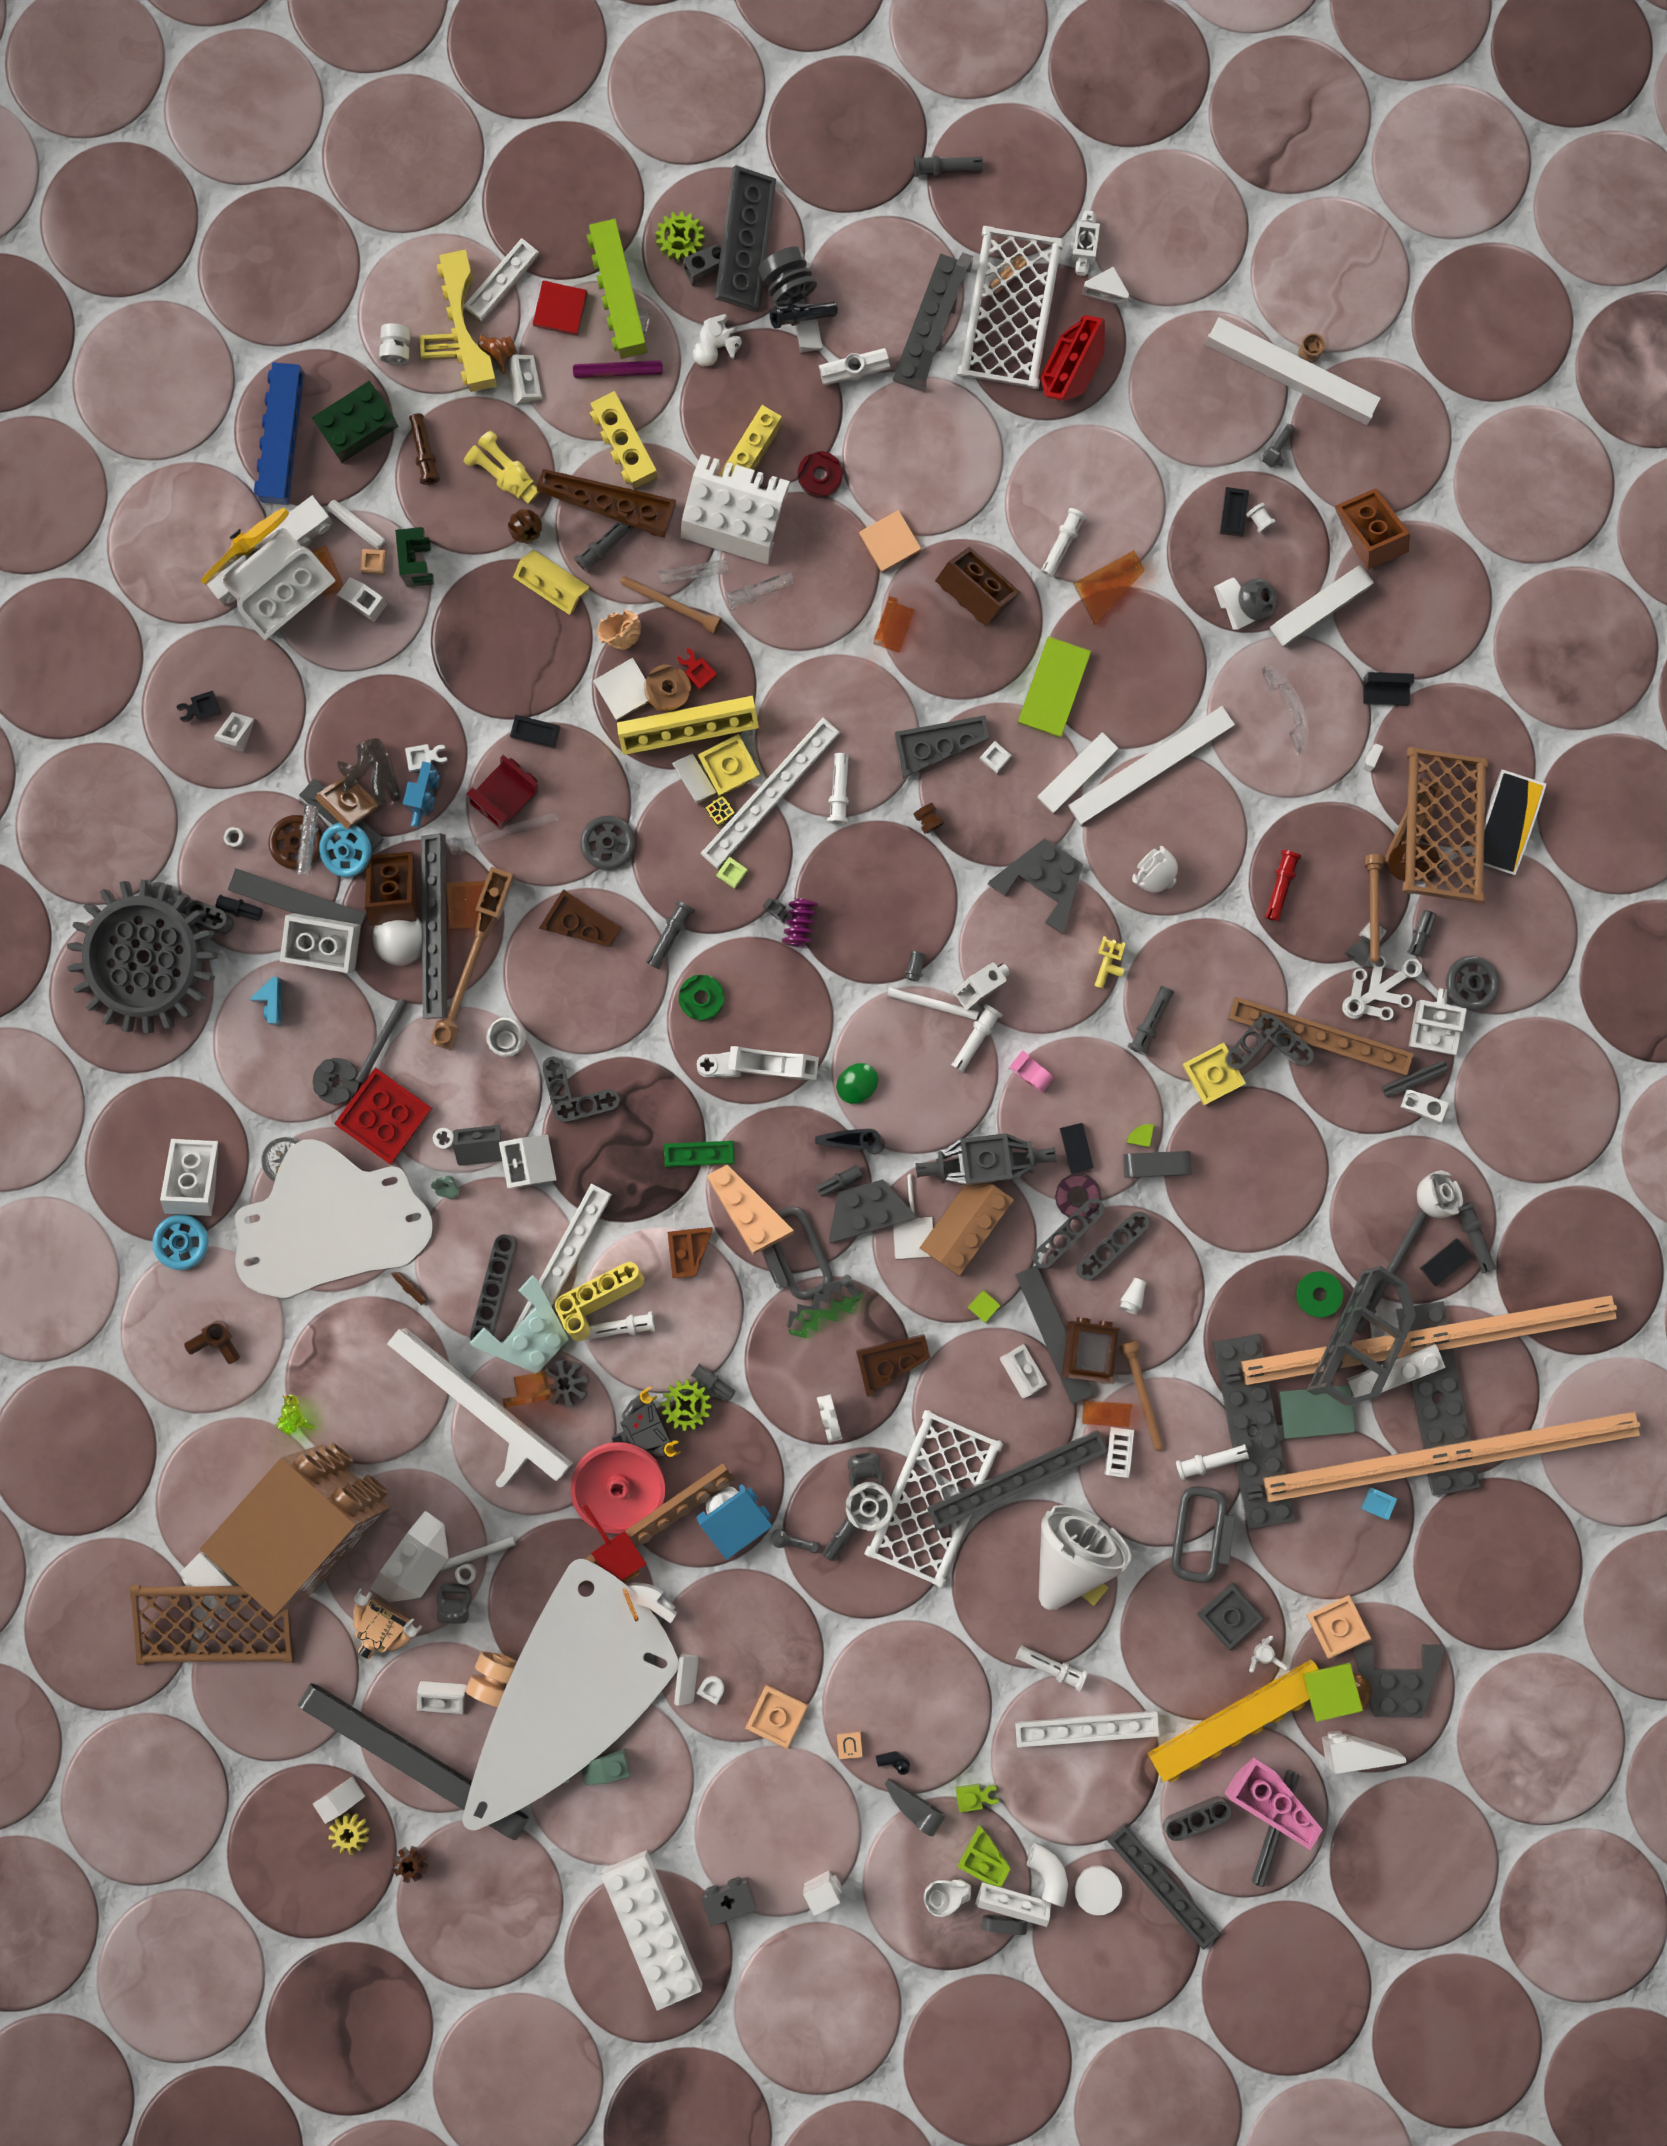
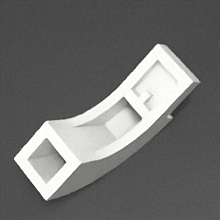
M646 1583L626 1584L638 1595L634 1606L647 1607L669 1623L673 1621L677 1614L674 1610L675 1606L666 1599L663 1601L659 1600L663 1590Z

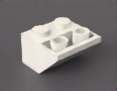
M548 1135L499 1142L508 1189L557 1180Z

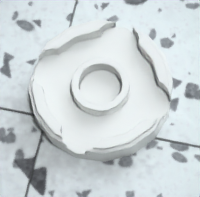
M1091 1866L1084 1869L1074 1885L1075 1897L1079 1906L1092 1915H1105L1112 1912L1119 1905L1122 1897V1885L1118 1876L1104 1866Z

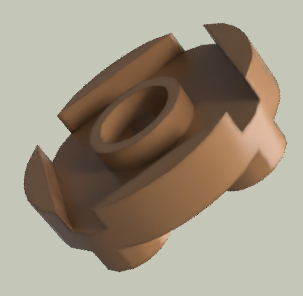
M665 664L655 667L644 682L646 698L660 712L674 711L681 708L687 701L691 690L690 680L685 672L671 667L672 665ZM663 683L673 687L670 693L662 689L664 687Z

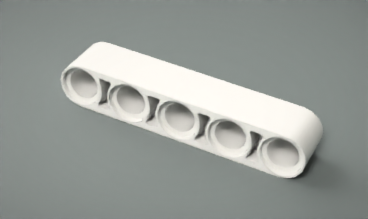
M1359 565L1281 618L1270 627V630L1284 647L1365 592L1375 583L1364 567Z

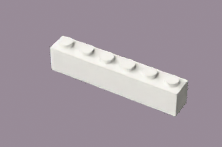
M312 495L290 511L288 517L261 542L277 530L285 528L300 546L307 547L312 542L311 539L318 534L322 535L327 532L333 522ZM245 555L241 556L207 584L223 605L232 603L236 598L223 585L222 578Z

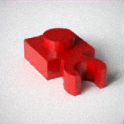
M687 648L686 652L690 655V658L683 660L678 656V662L680 665L688 667L685 674L699 690H702L717 677V674L702 657L696 661L694 652Z

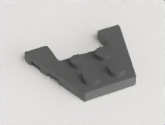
M1044 838L993 877L987 885L1005 896L1016 878H1022L1058 902L1045 923L1063 934L1083 864Z
M1362 1643L1353 1647L1352 1651L1356 1658V1664L1361 1674L1373 1715L1375 1717L1423 1718L1442 1661L1445 1646L1422 1644V1669L1374 1668V1644Z

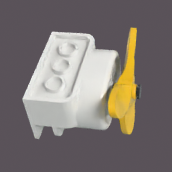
M281 508L245 533L240 532L241 529L235 531L229 537L232 539L228 551L200 580L204 585L208 584L224 569L245 555L223 576L222 583L237 599L240 613L264 641L336 581L313 552L307 547L300 546L287 529L281 528L261 542L288 517L289 512L286 508Z

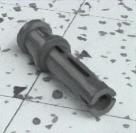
M917 155L914 156V176L919 177L921 174L938 176L943 172H982L983 157L940 158V156L933 155V157L919 158Z
M618 522L597 542L588 544L589 548L580 556L576 555L574 560L582 570L589 573L591 571L590 568L599 560H603L606 556L605 553L634 527Z
M678 900L673 914L666 919L667 926L646 961V963L657 969H660L679 932L685 930L686 927L684 925L689 916L695 912L693 908Z
M1165 986L1160 987L1143 1024L1137 1026V1033L1132 1043L1128 1044V1048L1146 1056V1049L1151 1039L1156 1037L1155 1029L1174 991Z
M1469 1202L1459 1207L1458 1211L1460 1212L1458 1215L1463 1225L1461 1229L1464 1233L1468 1234L1481 1267V1272L1484 1274L1487 1271L1491 1272L1497 1269L1494 1264L1481 1231L1482 1221L1477 1218L1474 1210L1475 1203Z

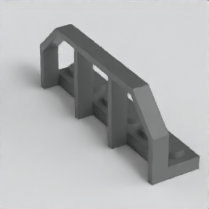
M962 252L959 259H955L940 253L895 371L894 382L922 392L926 391L927 378L935 351H941L944 327L950 312L955 314L958 290L965 272H971L972 255Z
M1382 1266L1362 1271L1308 1386V1392L1313 1395L1327 1393L1345 1406L1380 1396L1416 1317L1406 1282ZM1380 1277L1397 1287L1405 1314L1399 1330L1367 1309L1370 1305L1369 1299L1372 1293L1379 1286ZM1361 1317H1364L1395 1338L1383 1366L1351 1346V1338L1361 1325ZM1344 1353H1347L1378 1374L1371 1393L1350 1399L1332 1387V1379L1342 1366Z

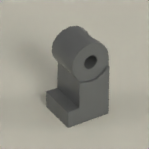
M720 245L705 248L683 259V270L692 286L699 283L701 278L713 272H718L721 255Z

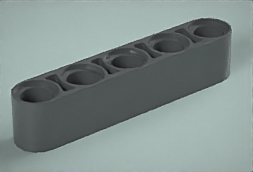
M502 1234L494 1241L470 1332L471 1341L477 1332L483 1328L493 1336L495 1335L518 1246L517 1240L512 1235ZM508 1238L511 1241V1248L505 1252L501 1249L500 1243L503 1239ZM498 1261H502L506 1266L502 1274H498L494 1270V1265ZM491 1284L499 1286L500 1291L496 1297H492L488 1292ZM487 1306L491 1307L494 1312L493 1317L489 1320L485 1319L482 1315L483 1309Z

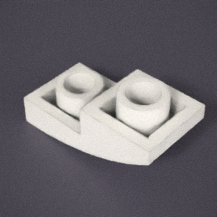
M1230 578L1214 586V590L1220 607L1227 610L1232 628L1239 629L1256 620L1249 618L1242 611L1238 599L1241 587L1235 578Z

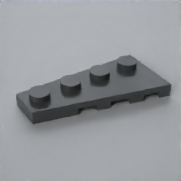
M986 716L895 732L903 778L989 740Z

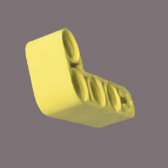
M627 1262L561 1295L556 1300L555 1308L564 1329L575 1341L581 1342L587 1339L591 1330L585 1316L642 1287L644 1275L636 1264ZM610 1284H614L613 1288L606 1290ZM593 1294V1297L590 1300L585 1301L589 1295ZM572 1305L569 1311H565L566 1307ZM581 1324L578 1330L573 1331L575 1326Z

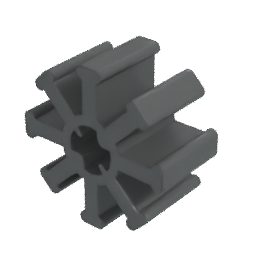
M559 1360L555 1362L558 1365L559 1375L551 1371V1368H546L543 1372V1376L550 1377L554 1380V1383L549 1385L542 1384L540 1387L542 1393L550 1389H556V1393L548 1401L552 1405H557L559 1398L564 1394L566 1403L564 1406L567 1408L575 1405L571 1392L578 1395L579 1399L585 1398L588 1393L576 1387V1383H588L590 1379L588 1374L580 1378L574 1377L578 1368L582 1367L580 1363L573 1362L572 1368L567 1373L565 1368L566 1360ZM567 1377L569 1379L568 1384L571 1386L569 1389L568 1387L562 1389L560 1379L564 1380Z

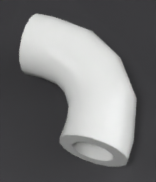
M1034 1843L1027 1859V1867L1038 1871L1043 1877L1045 1885L1042 1899L1064 1907L1068 1888L1065 1868L1054 1853Z

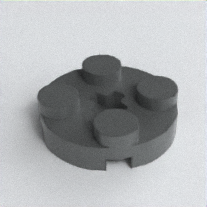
M342 1058L324 1060L316 1068L313 1075L314 1092L320 1099L330 1104L340 1105L348 1102L360 1089L361 1083L355 1080L358 1075L356 1067L351 1062ZM340 1075L339 1079L343 1081L342 1085H337L334 1088L331 1078Z

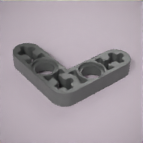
M1263 1014L1225 1056V1063L1230 1069H1241L1267 1040L1297 1066L1302 1067L1311 1063L1314 1054L1312 1049L1272 1014ZM1270 1019L1272 1021L1270 1024L1272 1029L1268 1028L1263 1031L1262 1035L1265 1036L1263 1039L1253 1029L1256 1027L1257 1031L1260 1030L1264 1025L1262 1020L1267 1021ZM1283 1033L1291 1038V1043L1287 1047L1281 1046L1278 1041L1279 1036ZM1253 1035L1257 1038L1258 1045L1255 1048L1247 1047L1245 1043L1247 1036ZM1297 1042L1299 1046L1295 1048L1300 1052L1304 1050L1307 1052L1305 1055L1307 1061L1304 1059L1299 1061L1297 1059L1299 1057L1298 1053L1293 1050L1290 1054L1288 1050L1294 1047ZM1239 1045H1241L1243 1050L1250 1053L1249 1056L1244 1053L1240 1057L1241 1064L1231 1063L1233 1060L1231 1054L1237 1055L1242 1050L1238 1048Z
M552 1056L546 1058L543 1062V1073L553 1112L559 1121L564 1123L610 1112L619 1107L621 1098L616 1091L611 1089L572 1098L563 1061L558 1057ZM551 1061L560 1065L556 1072L557 1076L563 1075V1079H555L550 1082L549 1078H554L553 1072L547 1070V1067L551 1066ZM557 1083H562L566 1087V1091L562 1096H556L553 1093V1086ZM607 1094L616 1097V1101H613V1106L610 1107L609 1104L604 1103L601 1104L602 1109L598 1110V1103L595 1097L599 1096L600 1101L607 1099ZM587 1099L594 1103V1108L589 1113H585L581 1109V1103ZM577 1102L576 1106L580 1115L576 1116L575 1111L568 1113V1118L559 1115V1111H562V1106H565L567 1109L575 1108L572 1103Z

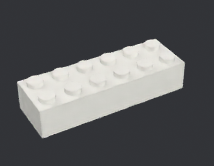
M643 1851L603 1869L601 1874L602 1880L656 2010L658 2011L701 1992L703 1983L648 1851Z

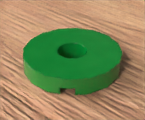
M694 975L688 978L681 985L679 991V1005L688 1017L698 1021L709 1020L715 1017L722 1010L725 1001L724 991L720 983L708 975ZM700 991L708 994V1000L704 1004H699L695 1001V995Z
M1323 1271L1310 1272L1303 1276L1297 1284L1296 1302L1307 1315L1317 1318L1328 1317L1341 1306L1343 1300L1342 1286L1332 1274ZM1320 1287L1325 1291V1298L1322 1301H1317L1313 1297V1292L1316 1288Z

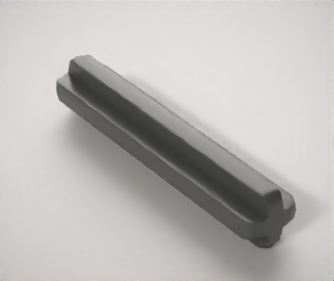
M1440 1061L1382 1086V1092L1385 1097H1390L1448 1072V1066L1445 1061Z

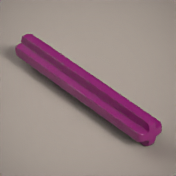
M660 360L573 365V376L575 378L657 375L663 373V363Z

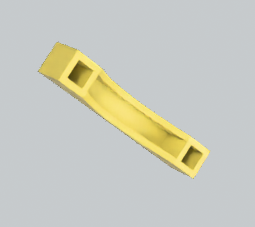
M466 249L439 255L441 264H437L439 277L444 278L446 284L441 287L444 299H449L450 306L446 307L449 321L454 320L455 328H451L454 342H459L460 349L456 350L459 364L463 363L465 371H461L463 384L469 386L470 392L497 387L490 356L483 352L472 340L464 323L463 306L468 289L473 281Z

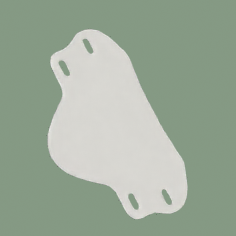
M314 1139L301 1140L294 1144L286 1153L279 1167L270 1196L264 1201L240 1208L235 1214V1225L238 1234L235 1265L240 1279L248 1288L265 1295L289 1298L329 1281L367 1271L407 1265L425 1248L431 1238L433 1229L432 1219L427 1207L413 1193L407 1176L402 1169L390 1166L371 1172L362 1171L328 1144ZM391 1177L398 1179L396 1184L382 1185L384 1179ZM414 1213L421 1214V1219L412 1222L406 1221L407 1215ZM258 1214L260 1216V1220L254 1223L247 1224L244 1221L246 1217ZM253 1257L260 1259L258 1264L252 1266H245L244 1264L246 1259Z

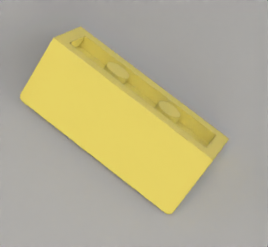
M535 550L529 552L519 561L513 578L569 615L574 612L579 598L589 589L588 585Z

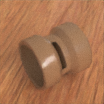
M1316 333L1306 335L1298 350L1299 357L1310 363L1316 362L1324 350V339Z

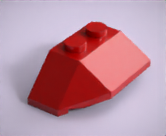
M1084 315L1078 323L1072 325L1060 336L1040 375L1044 395L1047 398L1067 401L1085 393L1104 355L1105 320L1103 318Z

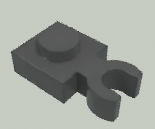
M768 898L763 904V909L781 923L787 917V912L784 911L786 907L777 899Z

